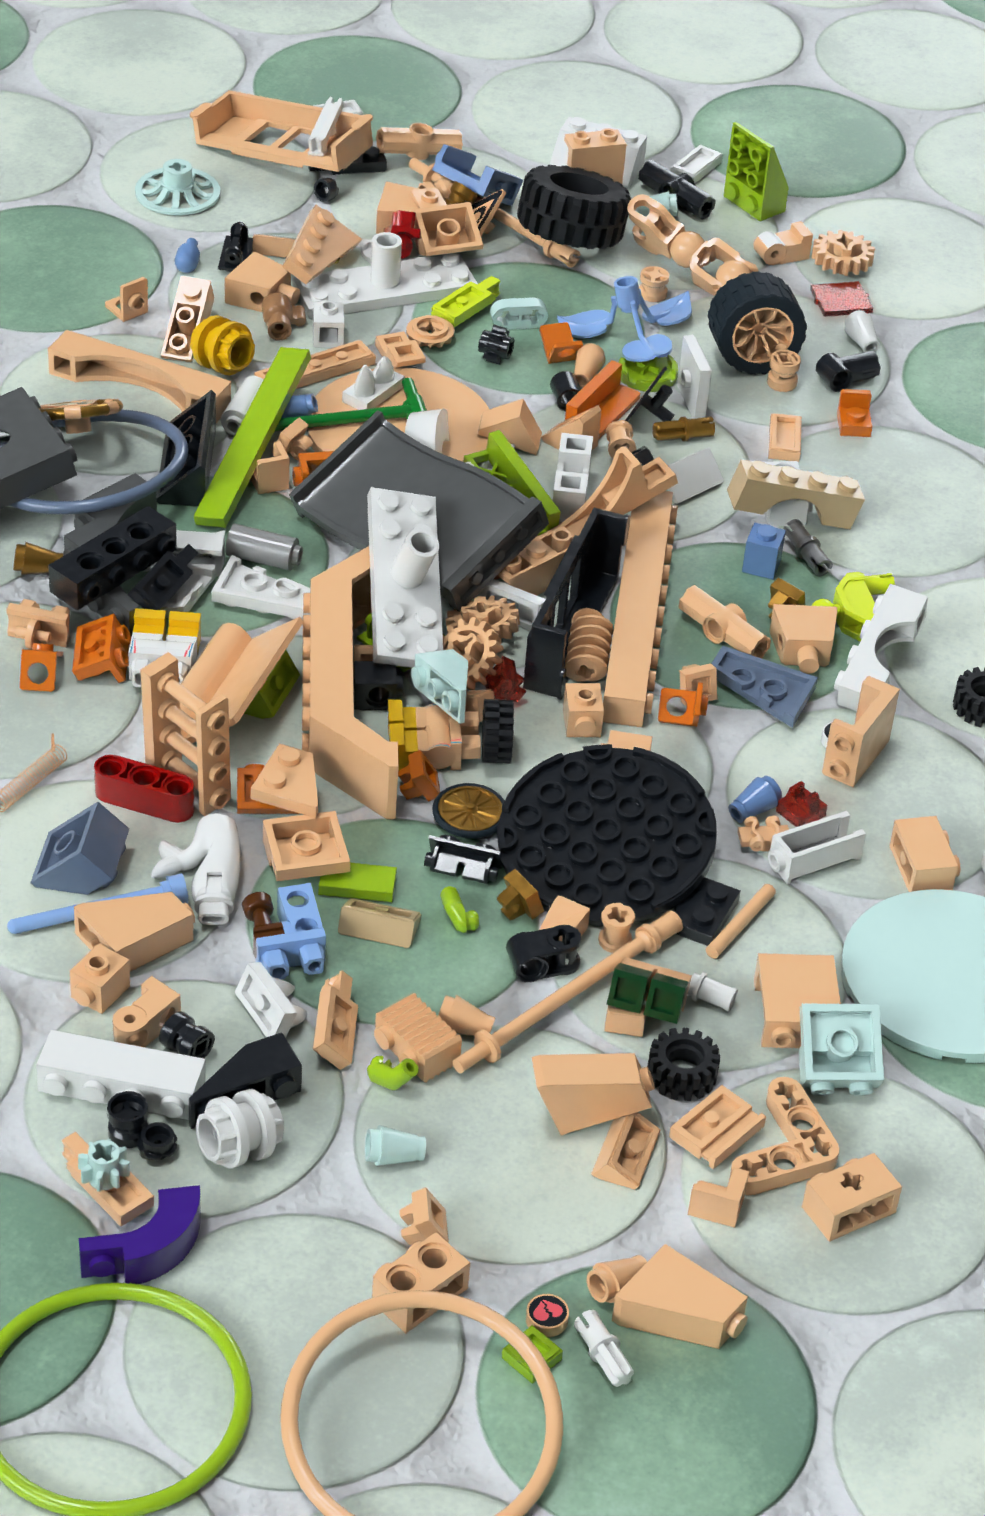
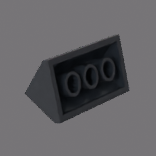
M212 390L170 421L185 436L189 451L187 461L180 473L167 485L156 491L159 504L199 506L208 489L216 434V393ZM166 434L159 473L171 463L176 451L173 441Z

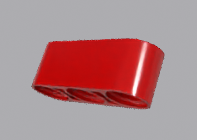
M104 755L95 761V794L100 801L170 822H185L193 816L194 783L190 777L118 755Z

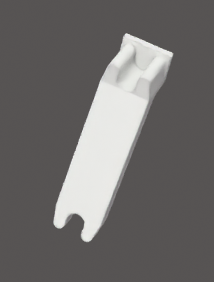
M329 97L308 139V155L324 156L328 152L327 142L330 136L336 134L335 125L343 110L344 103L342 98H339L336 103H334L332 97Z

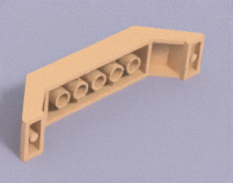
M368 546L311 578L310 593H303V613H310V615H303L302 731H309V733H302V750L313 753L314 769L317 775L385 819H396L398 742L387 741L354 717L353 630L363 624L366 617L372 613Z

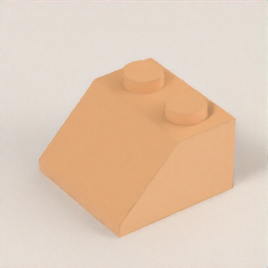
M471 202L414 209L416 213L414 228L421 229L420 238L415 240L420 255L433 256L483 249L482 238Z

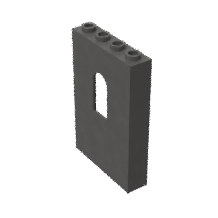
M23 387L0 396V432L10 435L9 442L0 448V509L77 476L73 462L78 461L72 445L65 443L58 427L54 428L46 411L41 413L39 410L41 407L35 396L30 397Z

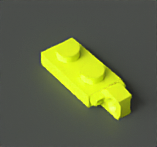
M493 276L488 277L478 285L470 281L434 304L431 308V315L446 319L455 328L493 303L496 297L500 295L499 283L501 282Z

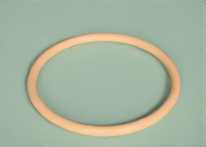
M422 1290L400 1291L373 1297L349 1307L328 1321L307 1342L298 1355L284 1388L280 1417L281 1435L285 1455L293 1475L311 1503L324 1516L355 1515L337 1503L324 1490L314 1476L304 1455L299 1436L298 1414L301 1393L307 1375L322 1351L345 1330L371 1316L406 1308H432L469 1317L495 1331L521 1355L536 1379L544 1402L546 1416L544 1446L539 1463L526 1487L515 1500L494 1516H524L546 1489L556 1469L563 1439L561 1399L555 1379L540 1351L515 1324L503 1315L483 1304L454 1294Z

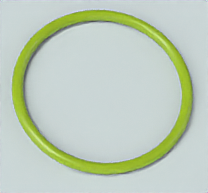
M102 1283L73 1288L57 1293L32 1305L4 1326L0 1331V1359L10 1345L38 1321L58 1311L83 1303L104 1300H131L161 1306L186 1317L206 1332L217 1344L229 1365L234 1385V1407L227 1431L211 1456L199 1468L177 1483L149 1495L119 1501H89L59 1495L42 1488L20 1474L0 1452V1481L17 1495L34 1505L66 1516L145 1515L176 1504L209 1483L225 1467L243 1438L251 1411L252 1389L248 1367L238 1344L221 1322L196 1303L164 1289L133 1283Z

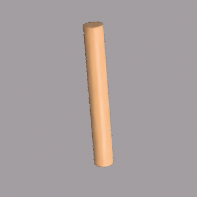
M764 884L706 947V953L709 957L713 959L718 958L776 894V890L772 885Z

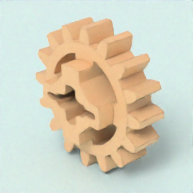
M839 230L838 234L827 231V236L819 234L818 239H814L811 257L815 259V265H823L822 270L824 271L832 269L833 274L838 273L848 276L849 272H853L855 275H859L860 270L866 272L868 271V266L872 267L875 247L871 246L872 242L870 240L863 241V235L856 237L852 231L848 233Z
M493 595L488 599L477 596L474 598V601H470L466 606H462L460 612L455 609L454 611L447 612L446 627L450 624L453 628H457L459 619H463L469 624L473 617L480 623L485 621L500 635L501 638L498 640L500 644H502V638L512 639V633L519 631V611L516 609L514 602L507 604V598L497 601Z
M472 617L468 624L463 619H459L457 628H453L450 624L447 626L448 634L446 636L443 635V650L454 649L468 660L467 688L475 690L476 682L479 681L484 686L487 684L485 678L487 674L496 675L493 665L502 663V659L497 653L503 651L504 647L498 642L501 638L500 635L485 621L480 623L476 618Z

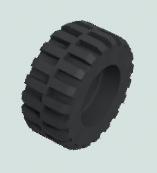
M541 165L532 168L525 175L517 216L525 229H529L532 234L539 235L545 240H552L557 244H566L575 248L606 249L608 246L613 247L618 244L624 236L629 215L627 206L631 196L627 188L623 187L621 183L613 181L610 177H604L600 173L564 165H548L546 167Z

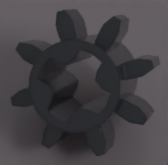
M493 325L492 331L484 330L482 332L478 351L484 353L483 358L487 362L500 365L501 358L508 360L511 357L515 339L509 336L510 331L507 328Z

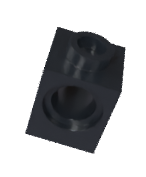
M354 661V710H388V700H396V696H403V675H397L396 665L374 663L373 661Z

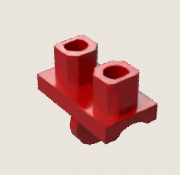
M398 210L397 213L394 212L392 214L391 226L384 228V232L400 236L402 239L401 259H404L411 254L413 249L412 241L420 238L421 229L414 228L415 212Z

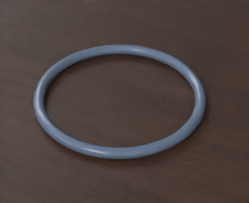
M122 409L116 414L90 417L91 422L136 423L161 431L175 445L176 451L173 460L161 473L149 481L116 494L77 501H45L25 498L9 506L43 514H81L107 510L137 501L161 489L180 473L188 458V443L183 433L174 424L152 414ZM65 420L52 421L54 428L65 427ZM8 442L0 443V448Z

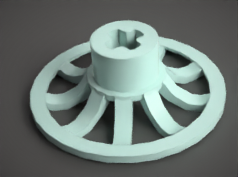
M172 159L166 161L163 168L153 170L142 176L136 183L135 195L144 207L152 211L167 215H191L214 206L220 197V186L216 179L208 173L193 169L190 162L183 159ZM163 173V177L161 178V180H155L152 178L155 175ZM196 175H199L205 178L207 181L201 183L195 181L194 179ZM145 182L154 187L150 190L142 189ZM213 187V193H205L201 190ZM170 192H173L172 208L162 207L161 205L168 198ZM192 192L201 199L208 201L199 204L193 197ZM160 193V195L154 201H149L147 198H145L152 197ZM180 193H183L190 208L179 209Z

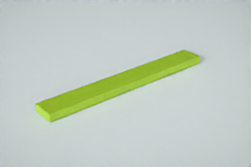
M280 347L193 516L196 525L226 528L257 467V461L261 459L311 359L309 349Z

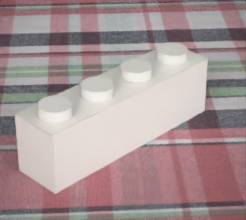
M50 1030L36 1064L37 1085L40 1092L108 1105L111 1097L117 1093L134 1091L146 1098L149 1113L189 1120V1097L206 1082L205 1059L55 1030Z

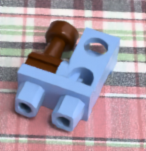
M311 883L278 888L277 916L279 922L272 923L270 919L274 907L269 894L254 892L244 898L242 908L245 917L249 921H253L255 926L253 928V954L256 962H261L271 977L283 980L289 976V967L301 965L304 973L308 975L320 974L324 971L326 934L322 927ZM293 896L304 897V904L292 906L288 903V899Z

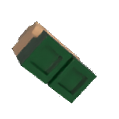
M625 957L614 968L606 1005L640 1014L646 1001L643 1015L677 1024L681 1011H684L692 975Z

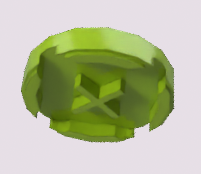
M670 355L661 358L655 357L645 362H632L622 357L619 359V363L622 364L621 381L630 388L646 391L665 366L667 367L666 371L650 392L658 391L662 385L671 387L677 380L678 364Z

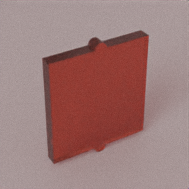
M859 281L814 284L810 287V291L815 298L814 304L819 306L824 317L849 315L858 310H862L865 313H873L869 294L865 293Z

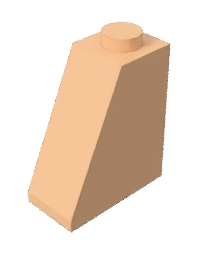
M173 892L80 903L74 906L75 934L90 950L99 943L130 960L131 972L193 941L195 915L192 908L187 903H182Z
M635 1053L555 1054L532 1057L537 1089L560 1135L652 1108L649 1091L655 1090L653 1078L648 1066L641 1068Z
M664 1244L615 1295L612 1322L618 1326L719 1349L730 1336L736 1338L743 1331L748 1317L745 1315L748 1297Z

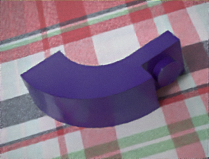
M200 1185L159 1189L158 1209L148 1223L134 1231L78 1238L81 1278L107 1277L124 1273L125 1283L142 1284L154 1280L175 1268L189 1254L198 1237L201 1221Z

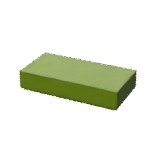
M350 862V872L320 876L318 895L392 902L397 867Z

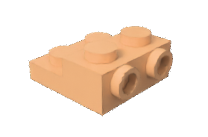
M336 811L318 813L316 818L297 815L263 820V844L269 866H273L276 881L350 872V858Z

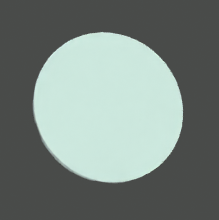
M929 889L902 893L887 898L869 908L852 925L844 943L841 959V976L847 996L852 997L855 1004H879L881 1034L908 1050L942 1060V1056L965 1059V1063H984L985 897L962 891Z

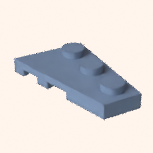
M726 646L721 647L711 663L717 669V681L792 728L815 691L818 677Z

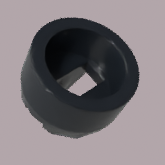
M332 178L318 179L314 184V193L317 199L322 202L334 199L339 192L337 182Z

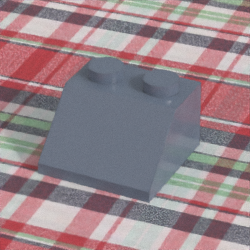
M96 802L48 832L30 883L36 888L85 895L100 887L105 888L109 886L118 874L116 868L120 857L126 849L125 841L130 828L101 803Z

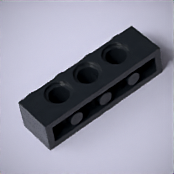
M149 506L143 508L49 564L50 592L70 606L80 610L158 562L167 551H176V523Z

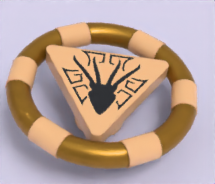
M118 399L77 400L40 405L41 408L39 410L41 413L46 411L52 421L65 420L66 433L72 434L92 431L90 417L116 414L122 410L123 404Z

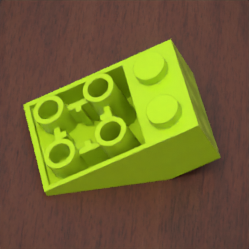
M733 122L723 196L759 221L785 212L789 187L774 146L738 122Z

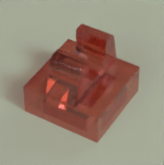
M503 656L501 658L502 663L496 664L493 667L496 675L488 674L485 677L487 681L485 688L486 690L491 689L494 692V699H507L519 702L526 693L525 689L519 687L523 683L524 678L517 673L515 661Z
M802 781L791 786L786 796L778 800L776 812L795 827L826 816L828 806L819 799V794L816 791L811 793L805 789V783Z

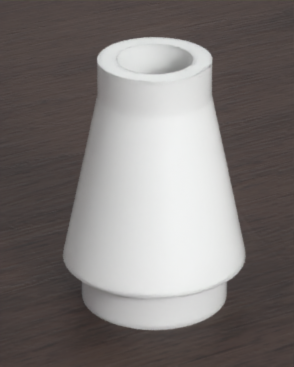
M858 310L846 317L845 332L863 349L864 353L869 351L876 352L880 347V343L877 339L871 315Z

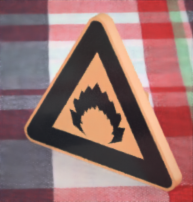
M503 189L472 204L481 236L484 232L489 234L495 227V224L490 221L493 219L495 212L506 195V191Z

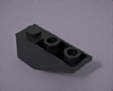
M281 1032L243 1046L189 1097V1126L191 1129L196 1128L198 1116L205 1113L206 1106L212 1099L222 1096L233 1099L237 1092L247 1089H254L259 1093H264L274 1101L288 1098L295 1093L301 1092L302 1064L283 1033Z

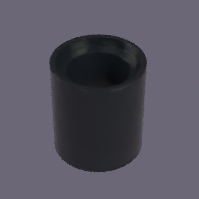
M562 371L554 375L550 381V387L557 406L566 412V404L581 390L576 376L572 372Z

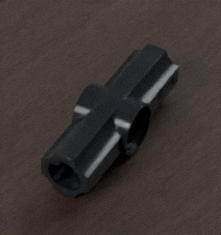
M653 160L645 162L643 168L639 171L638 179L643 184L655 190L658 194L668 191L670 194H677V205L702 220L709 217L711 211L715 208L716 200L708 193L696 187L692 177L686 173L676 175Z

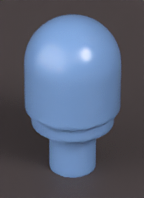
M188 238L186 243L178 248L175 256V266L183 273L194 271L200 259V251L197 247L198 242L194 238Z

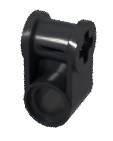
M558 925L537 931L520 932L512 936L507 941L506 950L517 978L522 982H534L539 979L570 975L576 972L580 966V956L577 953V948L581 944V933L573 926Z

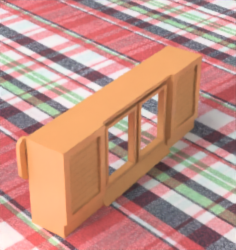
M228 90L212 104L203 103L190 113V118L193 119L196 144L230 150L231 154L300 168H303V165L339 172L341 169L345 170L373 146L371 129L373 116L371 114L358 115L341 112L335 125L336 134L330 136L327 142L328 152L324 156L308 155L309 148L304 152L283 149V147L300 133L311 135L323 109L321 107ZM267 127L288 130L270 146L250 142Z

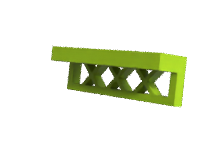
M500 430L489 433L486 450L464 456L463 462H471L475 467L495 476L529 499L533 496L542 501L549 524L537 536L559 525L561 511ZM489 461L493 469L481 468L477 464Z

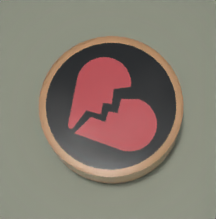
M541 1294L530 1300L526 1311V1324L528 1328L533 1325L546 1337L557 1336L566 1329L569 1308L562 1298L553 1294Z

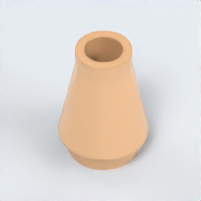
M585 344L578 349L576 354L574 375L579 386L582 388L594 378L605 364V353L596 344Z
M446 995L438 1014L441 1020H445L446 1024L450 1025L451 1029L455 1030L456 1033L472 1036L480 1030L490 1033L496 1018L486 1014L458 995L455 998Z
M636 1255L631 1258L595 1264L593 1269L588 1272L586 1278L590 1294L598 1302L614 1303L615 1295L647 1263V1260L641 1255Z

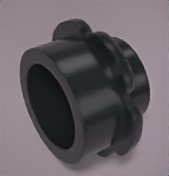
M155 1122L147 1125L142 1130L137 1146L139 1151L144 1152L146 1158L162 1160L176 1152L177 1136L169 1125Z

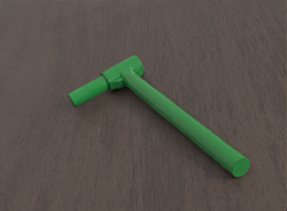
M405 378L402 381V386L407 399L403 402V405L281 418L274 432L283 431L299 417L309 425L308 428L365 422L377 410L382 412L385 419L404 417L408 419L411 413L427 411L422 396L418 394L414 380L412 378Z

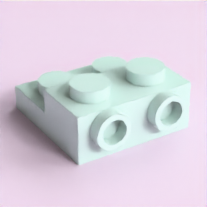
M802 1003L799 1007L801 1031L799 1066L800 1084L802 1087L811 1088V1094L830 1095L834 1093V1088H849L850 1094L856 1096L872 1094L873 1088H879L884 1081L879 1004Z

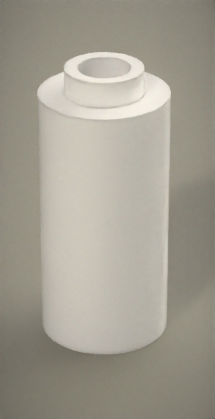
M258 376L247 377L223 412L221 425L229 434L235 436L264 380L263 378Z

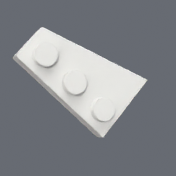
M231 555L212 589V602L222 603L229 607L237 606L252 609L260 613L287 616L291 619L301 617L303 620V615H310V613H303V593H310V588L288 578L274 579L266 575V569L257 565L253 569L241 565L240 558Z

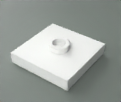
M694 335L683 336L677 387L692 418L706 417L712 370Z

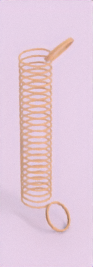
M54 733L51 734V749L0 790V794L7 801L5 803L0 797L1 801L5 804V806L2 805L5 809H0L7 810L19 798L24 796L67 760V753L65 759L61 751L64 758L63 761L62 758L59 760L56 754L53 753L57 752L55 750L57 747L55 746H60L58 744L55 745ZM44 756L47 757V759L53 764V766L50 765V763L44 758ZM31 767L34 768V770L39 774L40 777L37 776V774L31 769ZM29 770L32 771V773L37 777V779L34 778V776L29 772ZM26 772H28L29 775L34 779V782H33L32 779L26 774ZM15 780L18 781V783L23 787L24 791L15 782ZM13 783H15V785L21 790V793L13 785ZM10 785L13 786V788L18 792V795L10 787ZM7 787L11 789V791L15 794L16 797L13 796V794L7 789ZM5 790L8 791V793L13 797V799L10 798V796L5 792ZM2 792L6 794L10 801L7 800V798L2 794Z

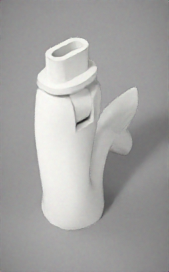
M209 814L198 822L194 839L186 849L182 850L165 840L160 842L159 854L161 860L154 866L151 877L162 878L172 876L180 871L190 870L200 865L193 877L191 888L194 910L198 913L200 923L222 925L228 922L229 914L234 910L233 902L240 874V844L237 826L233 818L223 814Z

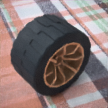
M767 272L744 273L727 281L716 292L717 294L710 303V310H708V325L722 357L725 358L730 366L748 374H766L771 370L770 357L773 352L777 350H790L797 354L799 353L802 344L805 342L807 323L788 284H785L783 279Z

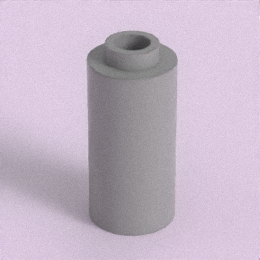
M233 524L227 536L226 555L230 557L233 555L243 560L291 571L294 565L298 566L302 560L303 546H299L298 538Z

